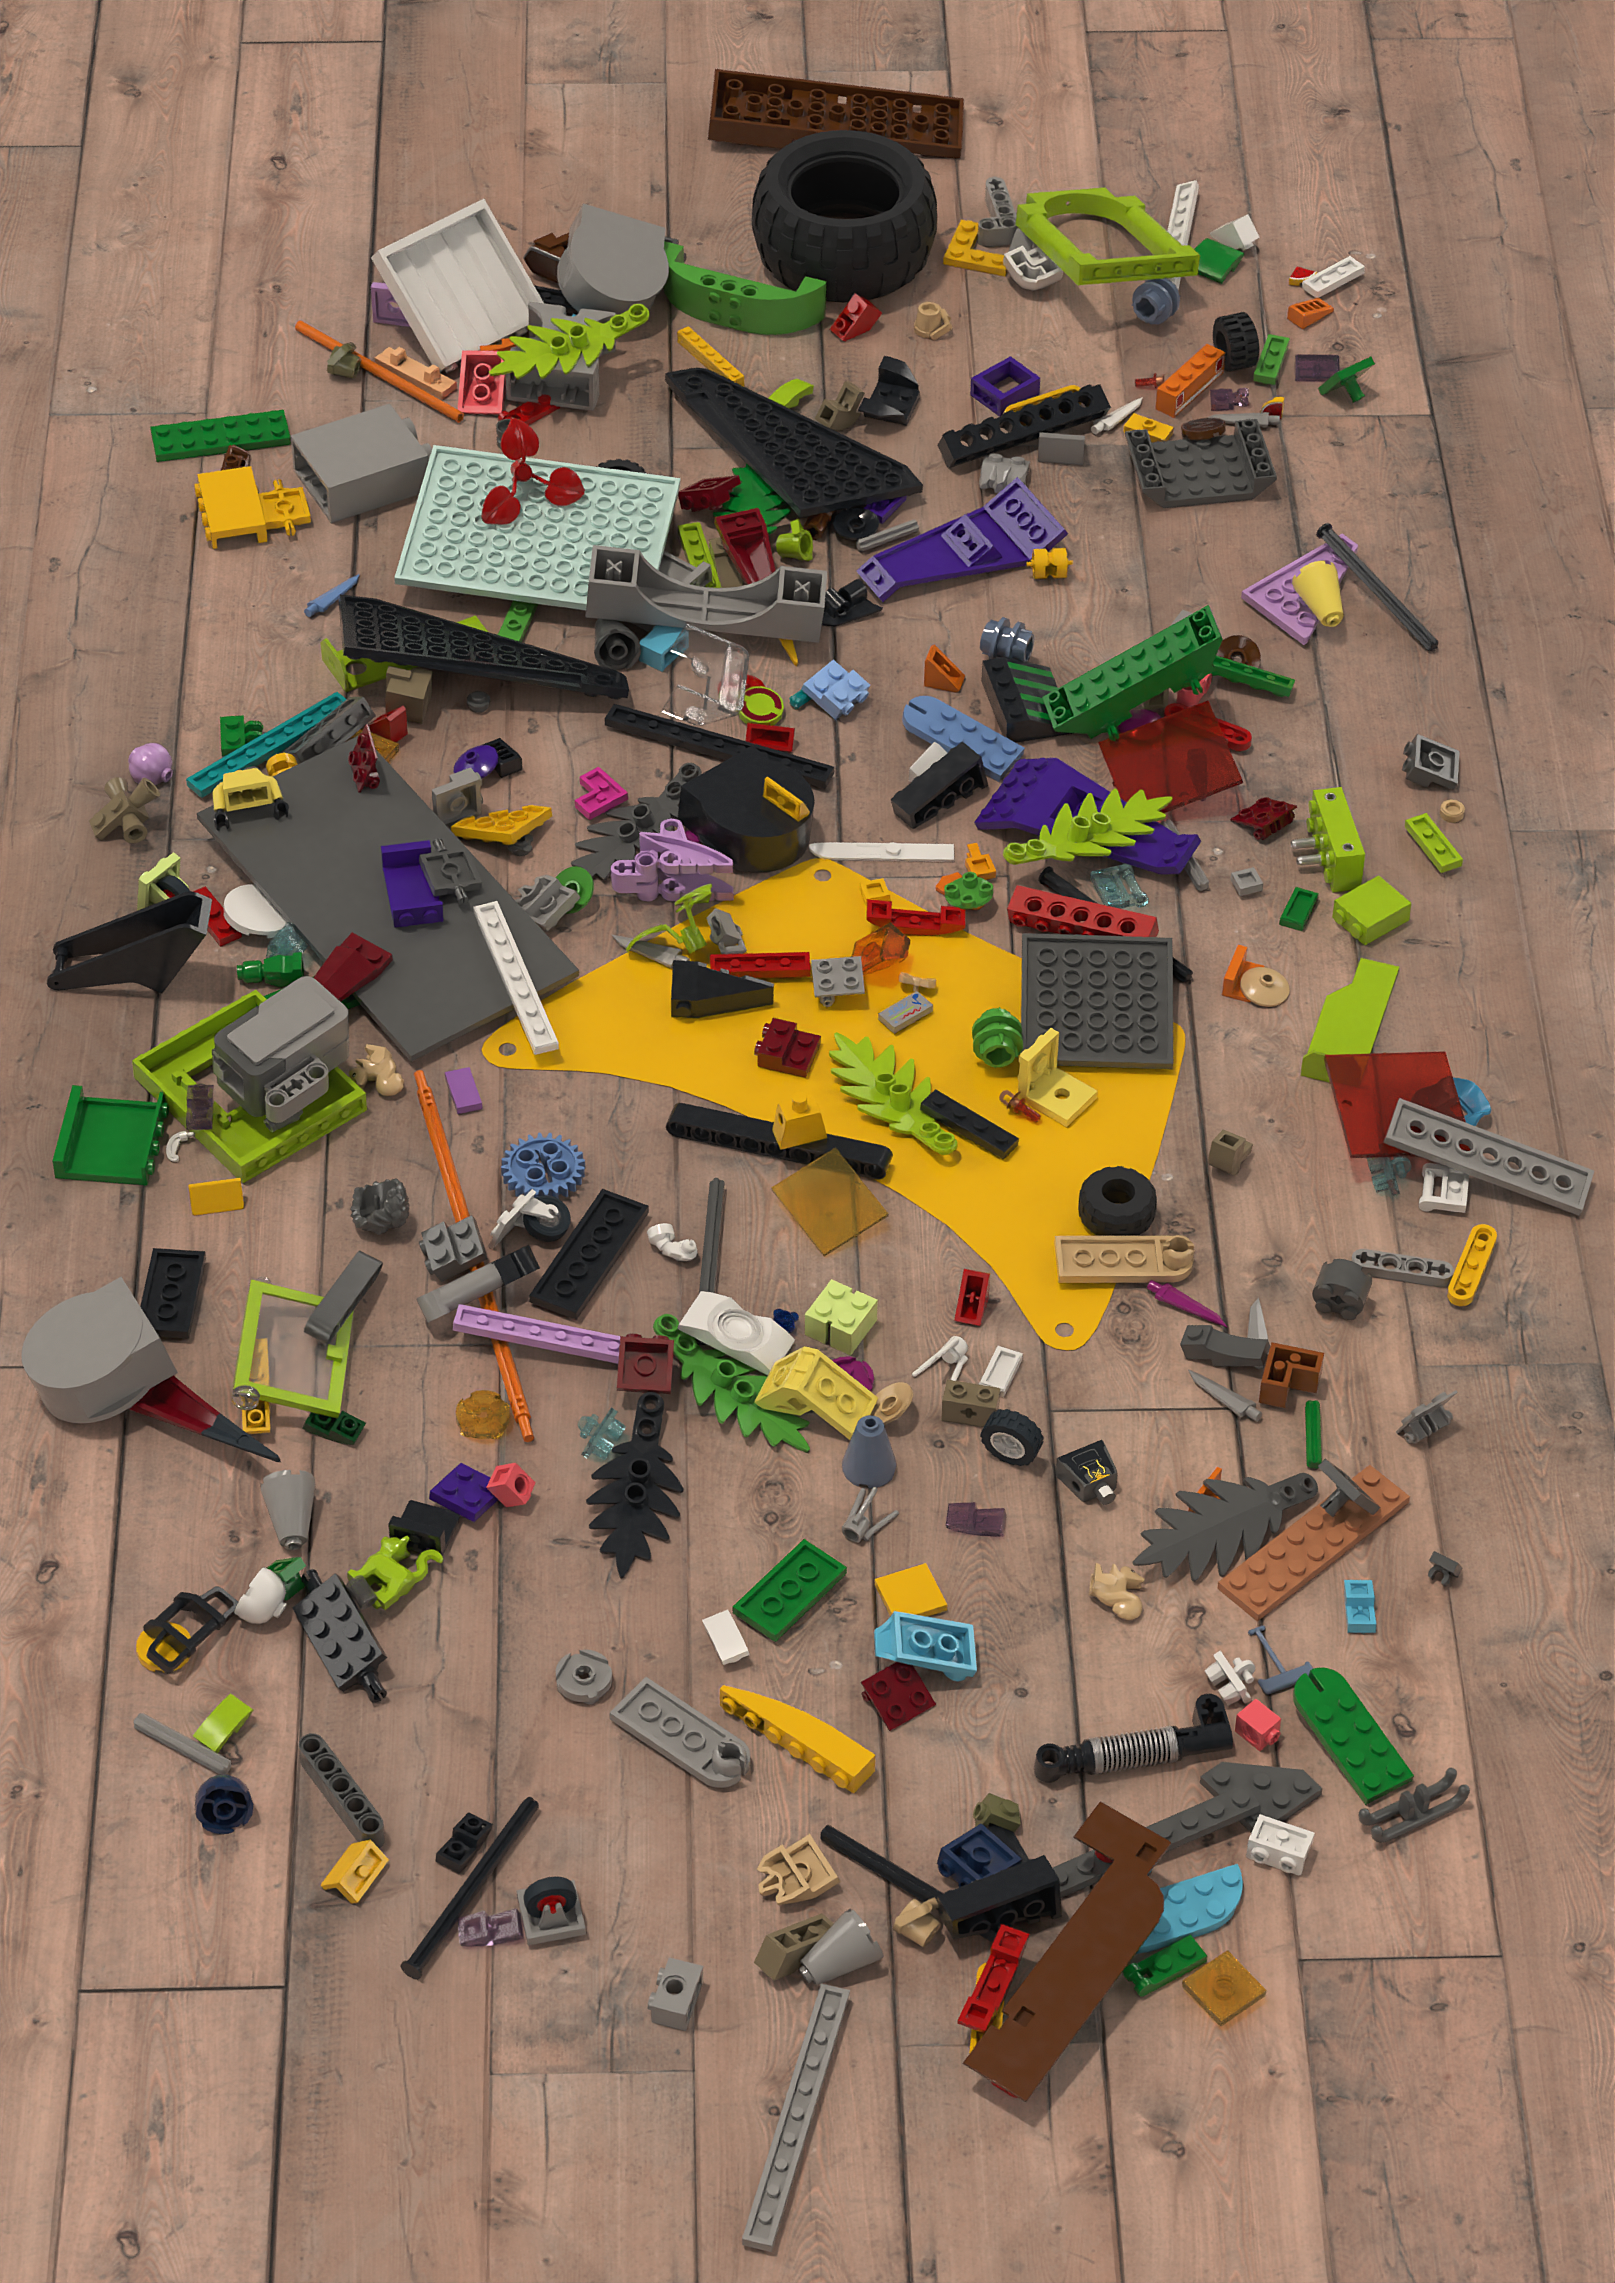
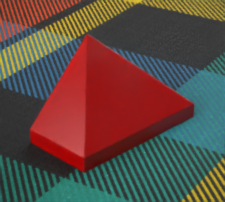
M747 723L746 741L779 751L793 752L795 728Z

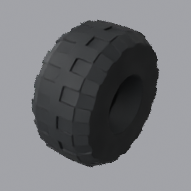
M1124 1166L1105 1167L1092 1173L1083 1182L1079 1193V1217H1081L1085 1227L1095 1235L1139 1236L1146 1232L1154 1221L1157 1207L1156 1190L1149 1179L1142 1173L1140 1174L1132 1168H1124Z

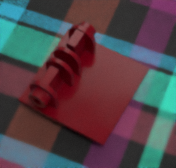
M368 724L365 725L362 733L358 735L357 743L348 756V763L351 765L353 781L356 782L358 793H361L364 786L375 789L380 783L375 764L378 757Z
M1264 797L1258 799L1249 808L1240 810L1239 814L1232 817L1230 821L1254 827L1253 835L1255 839L1264 840L1276 833L1277 830H1281L1293 822L1295 818L1293 810L1297 808V805Z
M895 1662L860 1682L864 1688V1691L861 1693L862 1698L865 1702L871 1701L889 1731L936 1705L913 1665Z

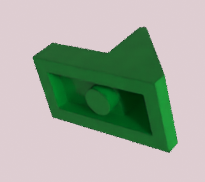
M301 1557L276 1560L267 1567L284 1583L286 1590L285 1601L292 1598L305 1587L299 1571L306 1567Z

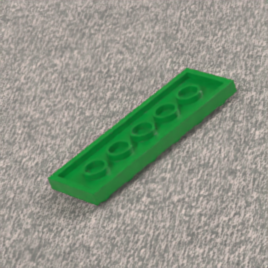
M272 410L150 427L156 462L227 453L228 447L233 444L246 451L291 445L284 410Z

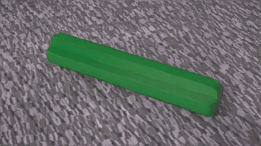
M1308 1400L1305 1406L1307 1466L1310 1469H1319L1318 1466L1322 1462L1320 1403L1317 1400Z

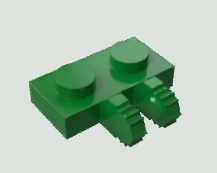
M244 715L220 717L222 756L230 754L263 735L264 725L259 721H248L245 724Z

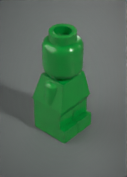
M302 952L293 953L290 956L280 954L264 959V964L260 960L244 961L242 965H237V978L245 983H260L265 979V983L283 988L304 977Z

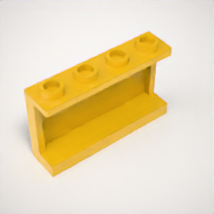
M251 466L197 474L198 483L194 484L196 497H200L198 498L199 511H204V513H201L203 527L207 526L205 528L206 541H211L213 549L217 548V539L253 533H256L258 543L268 542L266 523Z

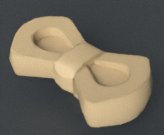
M901 972L899 975V982L913 984V991L915 992L918 991L919 986L926 988H935L936 979L934 978L922 979Z

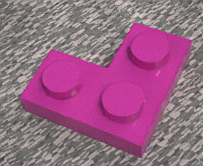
M600 767L580 776V784L589 793L575 800V808L588 820L628 800V792Z

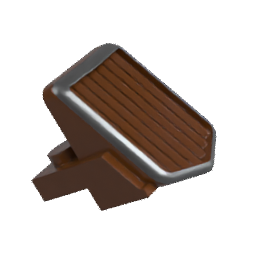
M550 233L533 241L534 245L529 247L523 257L532 273L559 284L557 268L562 254L568 247L569 233L557 238L553 233Z

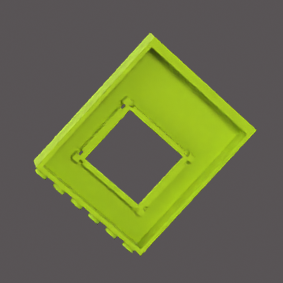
M257 990L242 996L237 1001L221 1008L216 1013L200 1020L195 1025L181 1031L174 1037L132 1060L134 1078L157 1101L159 1093L164 1092L165 1103H169V1112L189 1132H194V1137L236 1178H240L242 1184L367 1111L366 1093L337 1066L328 1072V1091L302 1109L303 1114L299 1116L300 1120L272 1133L264 1123V1120L267 1118L266 1115L254 1117L241 1106L227 1113L191 1078L213 1065L212 1049L215 1048V1035L255 1008L256 1004L259 1006L267 1000Z

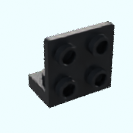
M410 1500L401 1518L391 1517L388 1523L389 1538L398 1537L402 1539L408 1536L407 1549L420 1553L433 1549L444 1555L461 1517L451 1510Z

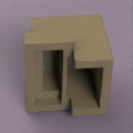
M389 666L386 673L385 713L404 705L407 721L422 724L431 698L433 671L414 667L412 672Z

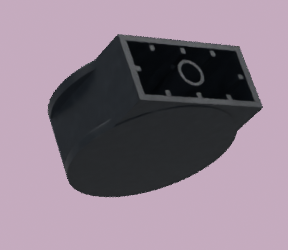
M750 746L681 786L678 820L697 836L700 844L732 859L733 869L755 873L772 872L792 865L806 852L811 834L815 804L814 794L809 783L798 772L786 765L771 761L754 746ZM769 777L800 799L806 805L810 814L798 822L763 797L765 778Z

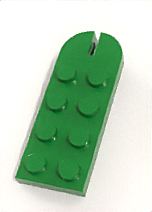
M1321 1667L1310 1670L1309 1675L1304 1673L1298 1678L1293 1690V1701L1296 1708L1365 1805L1413 1780L1414 1774L1340 1673L1330 1668Z

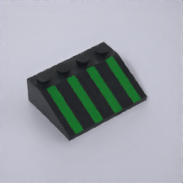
M1008 657L982 660L981 682L1004 737L1018 743L1074 734L1056 732L1052 726L1042 698L1058 689L1050 667Z

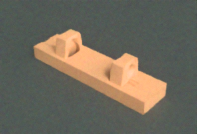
M388 347L375 357V363L442 400L457 389L456 381L440 374L439 367L433 364L427 367L408 357L406 350L398 347L396 350Z

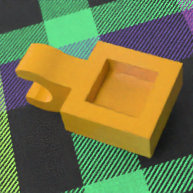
M977 843L967 844L969 853H966L967 858L965 859L967 871L977 874V877L985 880L996 878V869L990 855H981Z

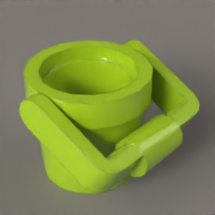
M799 519L791 521L792 533L780 534L777 538V553L780 557L805 560L807 562L813 559L812 536L809 531L803 529Z

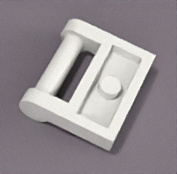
M1424 1164L1422 1167V1175L1424 1177L1423 1193L1419 1199V1208L1422 1211L1438 1209L1465 1213L1469 1175L1441 1164ZM1435 1177H1442L1440 1197L1433 1196Z

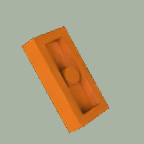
M1238 945L1224 977L1222 996L1250 1003L1251 1001L1241 991V978L1249 969L1264 966L1246 961L1248 947Z

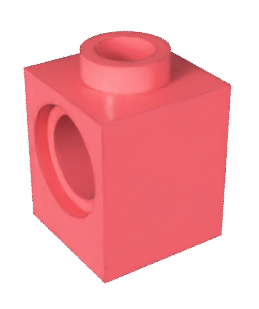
M517 1463L496 1466L486 1488L508 1508L525 1505L531 1497V1492L536 1482Z
M1255 1699L1237 1714L1235 1732L1257 1750L1261 1751L1268 1744L1273 1745L1280 1737L1281 1718L1259 1700Z

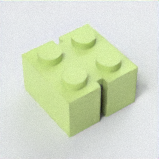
M831 1279L805 1313V1335L826 1344L828 1341L829 1323L831 1324L830 1346L848 1355H852L877 1321L878 1300L859 1291L853 1294L852 1288Z

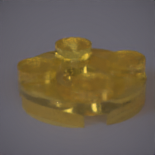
M480 1390L470 1393L471 1397L465 1400L462 1398L456 1407V1422L460 1428V1433L464 1437L498 1439L503 1435V1431L510 1422V1407L507 1401L505 1403L501 1399V1395L493 1391ZM481 1412L487 1413V1417L483 1418L477 1415H481Z

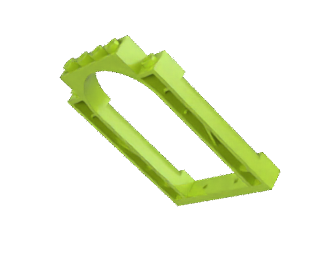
M1105 187L1027 193L1026 204H1019L1017 206L1016 226L1078 286L1198 276L1200 255L1190 245H1182L1145 211L1146 205L1136 196L1115 197ZM1061 214H1090L1108 218L1121 224L1153 255L1097 260L1090 253H1082L1048 218Z

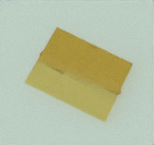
M836 1147L771 1187L776 1197L823 1256L828 1255L851 1239L858 1237L859 1234L889 1216L888 1212Z

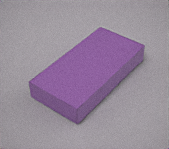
M470 1067L445 1072V1080L457 1114L482 1109V1102Z

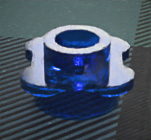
M783 1309L774 1310L773 1320L789 1334L795 1330V1322L799 1320L798 1313H790Z

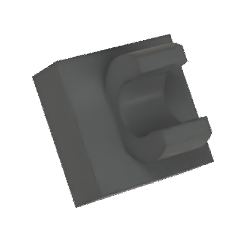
M1434 1551L1429 1559L1433 1567L1429 1570L1428 1577L1433 1580L1438 1572H1443L1444 1578L1441 1584L1447 1586L1451 1580L1450 1574L1458 1578L1463 1568L1459 1563Z

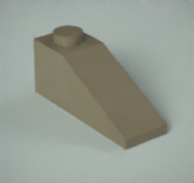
M821 1913L766 1935L754 1963L774 1981L790 1975L802 1966L800 1963L801 1959L834 1923Z

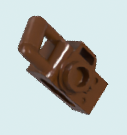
M234 444L230 445L227 453L224 455L221 470L249 467L251 457L249 452Z

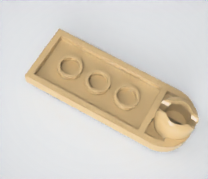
M1180 1235L1055 1236L1054 1241L1058 1283H1149L1151 1280L1157 1283L1179 1282L1190 1275L1195 1252L1194 1244L1187 1237Z

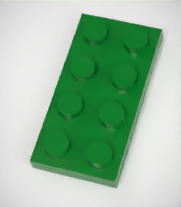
M803 1539L732 1607V1613L776 1642L847 1574V1567L806 1539Z

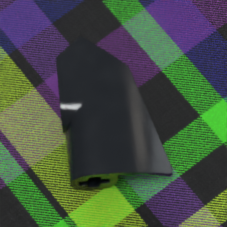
M856 579L840 588L838 592L834 588L826 591L822 626L837 627L882 611L883 607L867 600L868 591L865 584L861 580Z

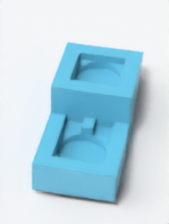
M1344 1580L1348 1633H1376L1375 1597L1372 1580Z

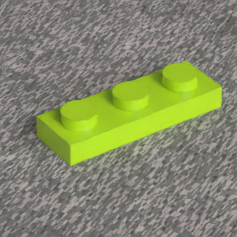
M1427 813L1405 820L1404 827L1440 873L1462 866L1463 858Z

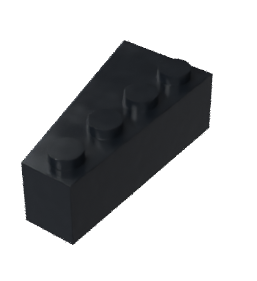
M962 741L890 799L894 814L912 829H915L937 816L940 809L946 808L948 810L953 807L955 800L961 797L967 799L973 795V790L978 787L981 789L986 788L989 785L982 757Z
M1045 1855L1029 1859L1022 1864L1009 1869H1003L996 1874L975 1880L970 1884L946 1891L944 1894L937 1896L939 1916L953 1940L988 1933L991 1927H1000L1001 1924L1013 1928L1014 1922L1027 1920L1028 1924L1040 1922V1917L1050 1915L1052 1919L1062 1917L1060 1879Z

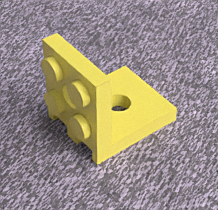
M1050 1028L1044 1035H1040L1029 1049H1025L1019 1057L1018 1092H1021L1018 1098L1067 1127L1097 1099L1098 1091L1057 1068L1059 1032ZM1058 1095H1064V1096H1067L1068 1098H1066V1099H1058L1056 1096H1058Z

